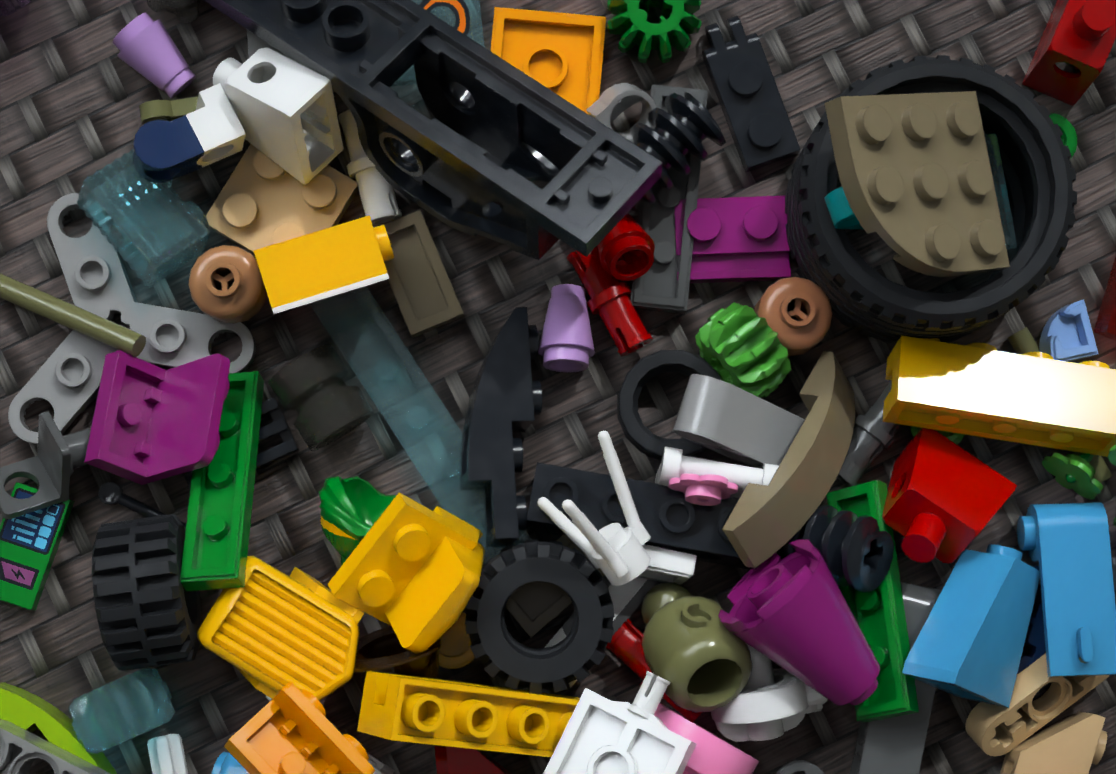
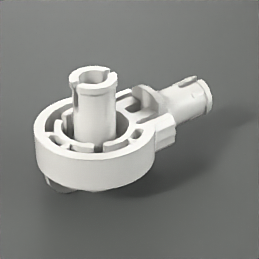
M748 645L752 660V671L748 684L729 704L711 711V716L716 723L718 731L725 738L735 742L749 740L765 741L778 738L785 731L795 728L803 720L805 714L821 711L823 708L822 704L827 702V699L783 668L773 669L769 658Z

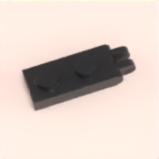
M734 16L726 19L727 29L732 41L724 42L717 23L705 26L706 36L711 48L703 50L702 55L746 173L795 156L801 149L758 35L756 33L746 35L739 17Z

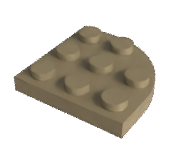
M976 91L840 96L824 103L836 166L849 205L867 234L876 231L886 244L898 253L893 257L895 261L913 271L937 277L988 273L1010 267Z

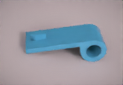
M1101 502L1030 504L1026 516H1019L1017 540L1020 550H1028L1031 560L1039 562L1048 677L1116 675V605L1109 525L1104 505Z

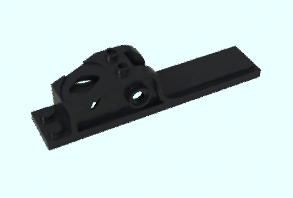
M204 0L292 60L330 79L332 89L341 97L351 111L357 125L361 146L369 160L375 165V168L397 191L451 228L475 237L479 234L510 246L515 252L540 260L559 239L587 257L662 176V162L412 0ZM412 65L415 70L418 90L424 102L436 117L432 120L398 99V93L390 89ZM530 181H546L549 183L541 189ZM494 202L502 203L503 208H501L500 205L495 204Z

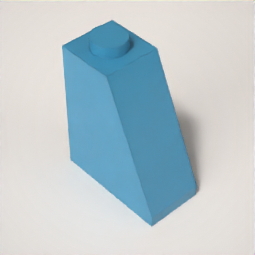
M989 544L986 553L965 549L961 553L909 652L902 673L960 698L1009 708L1038 589L1040 571L1021 561L1023 553L1013 548Z

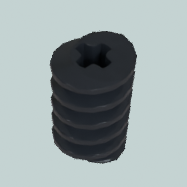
M687 92L684 93L685 97L676 93L669 95L665 100L667 112L659 108L651 110L648 113L650 127L642 123H636L631 127L633 144L662 162V176L656 183L667 190H671L674 187L668 173L671 167L684 175L691 173L685 157L689 152L702 161L709 158L703 140L708 138L719 146H723L726 143L720 127L709 111ZM652 188L641 198L651 205L656 202ZM635 205L631 208L633 211H636Z
M830 505L819 506L802 528L776 552L783 559L796 552L789 543L808 539L820 551L837 585L842 587L850 586L859 592L865 593L874 591L885 579L893 560L895 545L892 536L887 531H880L877 520L868 515L857 517L852 511L843 510L838 512L837 509Z

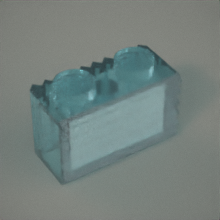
M132 149L121 158H116L111 164H107L102 170H97L93 175L88 176L82 183L77 203L79 208L85 211L86 216L92 219L94 226L98 227L101 234L106 236L108 242L114 246L116 252L120 253L123 260L128 262L130 269L135 270L137 277L143 280L146 287L150 288L203 253L211 233L208 230V221L203 211L191 201L185 203L172 188V180L155 183L139 175L135 170L132 160Z

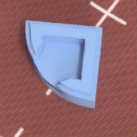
M1084 299L1060 308L1048 319L1040 337L1039 352L1051 355L1054 360L1066 362L1099 354Z

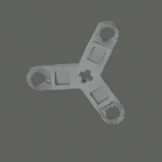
M72 193L62 196L51 206L47 216V227L74 305L110 321L113 320L114 314H121V322L129 326L130 330L146 337L145 347L137 358L156 366L174 368L212 355L211 345L215 337L217 338L219 334L228 332L238 335L242 340V352L235 361L230 363L229 374L245 372L253 364L256 354V341L251 331L241 322L234 324L219 322L206 314L137 302L107 215L93 198L81 193ZM74 208H84L90 211L93 219L89 232L79 238L68 237L63 230L62 222L65 220L64 216L68 215L70 210H75ZM72 330L12 400L8 419L13 432L20 439L38 445V432L29 429L28 425L25 424L26 419L24 415H26L25 410L29 408L30 403L33 404L36 400L42 399L47 400L54 409L53 420L61 434L64 435L75 419L98 396L106 354L118 351V349Z

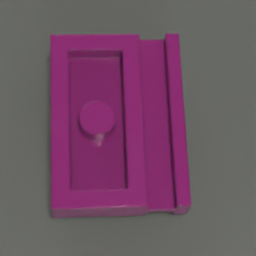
M786 196L697 199V209L689 215L687 220L688 231L694 238L690 283L778 281L791 277L789 263L790 248L785 226L788 223L787 214H785ZM680 199L679 204L674 208L676 255L681 254L686 199Z

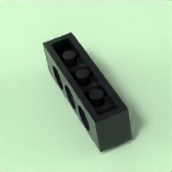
M537 462L526 530L559 536L566 535L539 508L537 502L541 497L547 498L571 521L572 519L563 510L562 503L567 499L572 500L598 531L611 523H620L623 528L628 526L610 475ZM626 478L639 519L651 536L650 540L645 543L646 545L697 555L696 560L752 569V567H746L722 530L740 498L730 497L721 499L720 504L713 506L696 505L687 502L683 492L672 490L668 486Z

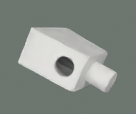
M268 47L257 50L243 64L230 57L223 60L216 68L213 75V85L221 84L246 133L245 139L302 184L307 185L344 149L331 80Z

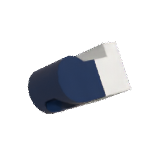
M219 83L199 92L196 111L170 122L158 119L149 121L141 126L135 135L132 160L135 170L141 177L150 182L163 183L242 151L246 133Z

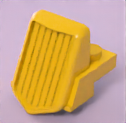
M399 492L332 577L328 586L335 598L392 626L403 648L415 654L423 653L459 619L477 589L485 555L483 545L478 542L483 533L480 529L439 506H436L432 511Z
M247 556L245 587L222 590L199 627L197 638L206 649L234 665L255 689L273 699L284 685L292 682L299 690H307L321 701L353 677L359 637L358 623L363 617L364 612L335 598L330 589L297 567H294L290 576L255 556Z

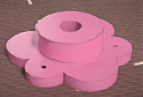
M681 474L680 478L669 479L668 484L670 489L683 492L687 502L703 506L718 505L721 503V499L730 498L731 494L738 492L737 484L728 482V479L723 476L712 474L701 476Z

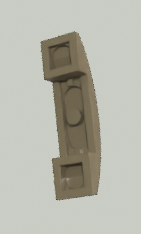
M822 352L799 393L809 414L768 486L748 483L722 529L746 567L756 568L783 547L802 528L826 497L844 463L854 431L855 398L853 389L833 352Z

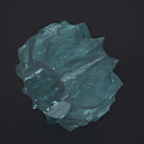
M152 668L140 669L74 699L68 708L74 721L71 724L78 740H82L86 752L95 754L168 723L175 714L170 700L173 697L166 682L162 681L157 669Z

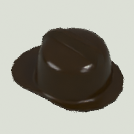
M392 626L373 631L358 640L354 672H357L363 686L366 671L437 679L439 672L438 650L442 646L441 639L439 638L425 652L415 654L401 646Z

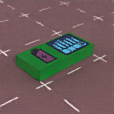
M16 482L11 496L25 499L35 495L39 489ZM69 499L13 519H5L3 517L0 525V600L29 610L37 609L75 501Z

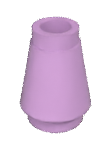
M146 12L127 24L112 41L120 50L118 57L160 90L164 91L171 99L181 93L196 78V75L189 69V65L161 20L154 21Z
M560 284L551 288V298L538 347V353L543 356V366L546 369L558 372L583 371L589 367V357L595 354L587 301L585 299V288L582 286Z

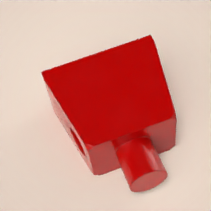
M1057 0L1022 85L1074 106L1101 73L1116 39V0ZM1065 62L1072 64L1076 72H1065L1058 68L1055 63Z
M921 428L894 463L882 518L885 524L904 536L901 547L905 555L911 560L926 563L936 557L943 563H953L1015 491L1017 485L936 430Z

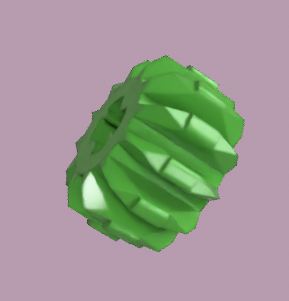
M733 302L725 309H719L708 318V322L699 329V333L695 336L696 345L700 349V357L718 372L722 381L739 387L759 398H765L779 387L778 385L783 382L791 371L790 360L787 358V348L780 343L777 337L778 333L768 326L766 318L758 317L754 309L747 305L743 306Z

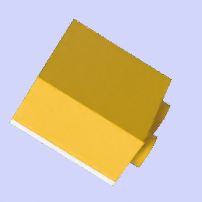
M370 215L253 250L273 314L387 280L389 276L384 262L394 259L393 250L384 224L373 227Z

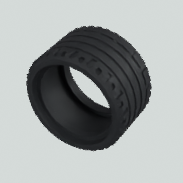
M937 55L936 57L916 56L910 62L904 63L901 59L869 72L865 78L866 80H856L838 96L976 91L988 156L995 165L1006 187L1011 214L1009 238L1006 248L1010 267L992 272L985 282L964 290L946 293L917 291L892 282L865 262L851 245L844 229L834 228L824 197L836 189L838 170L826 111L824 112L793 167L792 178L788 182L785 197V214H787L788 220L785 226L790 248L789 253L791 259H796L799 267L796 271L799 277L809 279L821 287L830 300L832 314L848 328L854 325L860 329V334L891 344L898 341L901 335L915 338H939L940 341L947 340L948 342L981 329L1023 302L1046 280L1045 275L1053 271L1058 264L1059 258L1069 241L1066 233L1073 228L1075 220L1074 205L1077 204V192L1073 191L1072 184L1076 181L1075 168H1072L1070 162L1072 156L1068 145L1064 146L1060 138L1063 135L1058 124L1054 125L1049 117L1051 113L1044 105L1039 106L1033 99L1035 95L1027 88L1023 89L1016 84V80L1006 74L1003 77L995 73L996 68L986 64L981 66L973 63L971 59L962 57L957 61L950 60V56Z

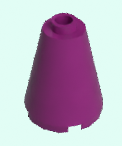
M808 539L793 541L789 544L796 552L783 559L777 553H774L759 566L750 569L727 596L734 606L730 613L720 609L719 618L732 634L835 705L840 706L847 703L858 705L868 699L878 686L876 678L880 672V665L820 551Z

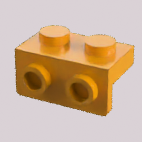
M292 682L284 685L275 697L224 745L229 753L250 774H373L375 772L374 767L368 762L369 756L361 743L351 735L341 734L325 717L326 711L321 702L309 691L299 690Z

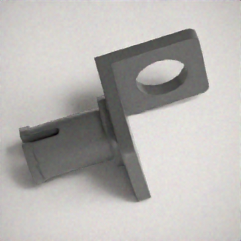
M48 411L39 414L38 456L0 467V512L5 519H13L69 500L70 476L73 473V469L87 465L84 461L91 427L62 436ZM26 477L34 480L39 490L29 498L18 499L10 496L4 487L8 481L14 478Z

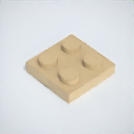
M250 144L202 222L207 227L254 254L253 250L338 225L359 190L355 180L329 165L324 167L307 185H304Z

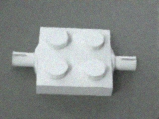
M647 671L632 704L611 701L585 688L543 774H683L697 744L670 731L658 717L654 716L671 682Z

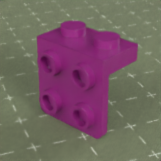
M121 350L106 354L84 463L140 485L208 466L213 460L220 444V420L223 403L230 386L228 379L230 359L215 353L164 370Z

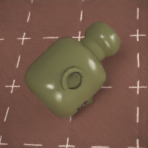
M663 582L655 585L646 593L641 605L642 620L646 624L642 638V648L646 663L653 674L671 682L665 694L676 706L695 713L711 712L722 708L734 700L748 684L752 671L749 647L747 643L732 634L722 624L719 613L720 609L723 610V608L716 601L700 596H692L686 587L675 582Z

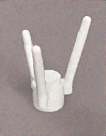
M601 431L598 434V440L628 526L623 528L620 523H611L598 531L585 514L569 499L563 501L562 508L572 521L545 497L539 498L537 504L585 553L596 569L600 568L613 586H620L634 580L647 569L651 558L643 548V545L650 540L651 536L639 519L610 435L607 431Z

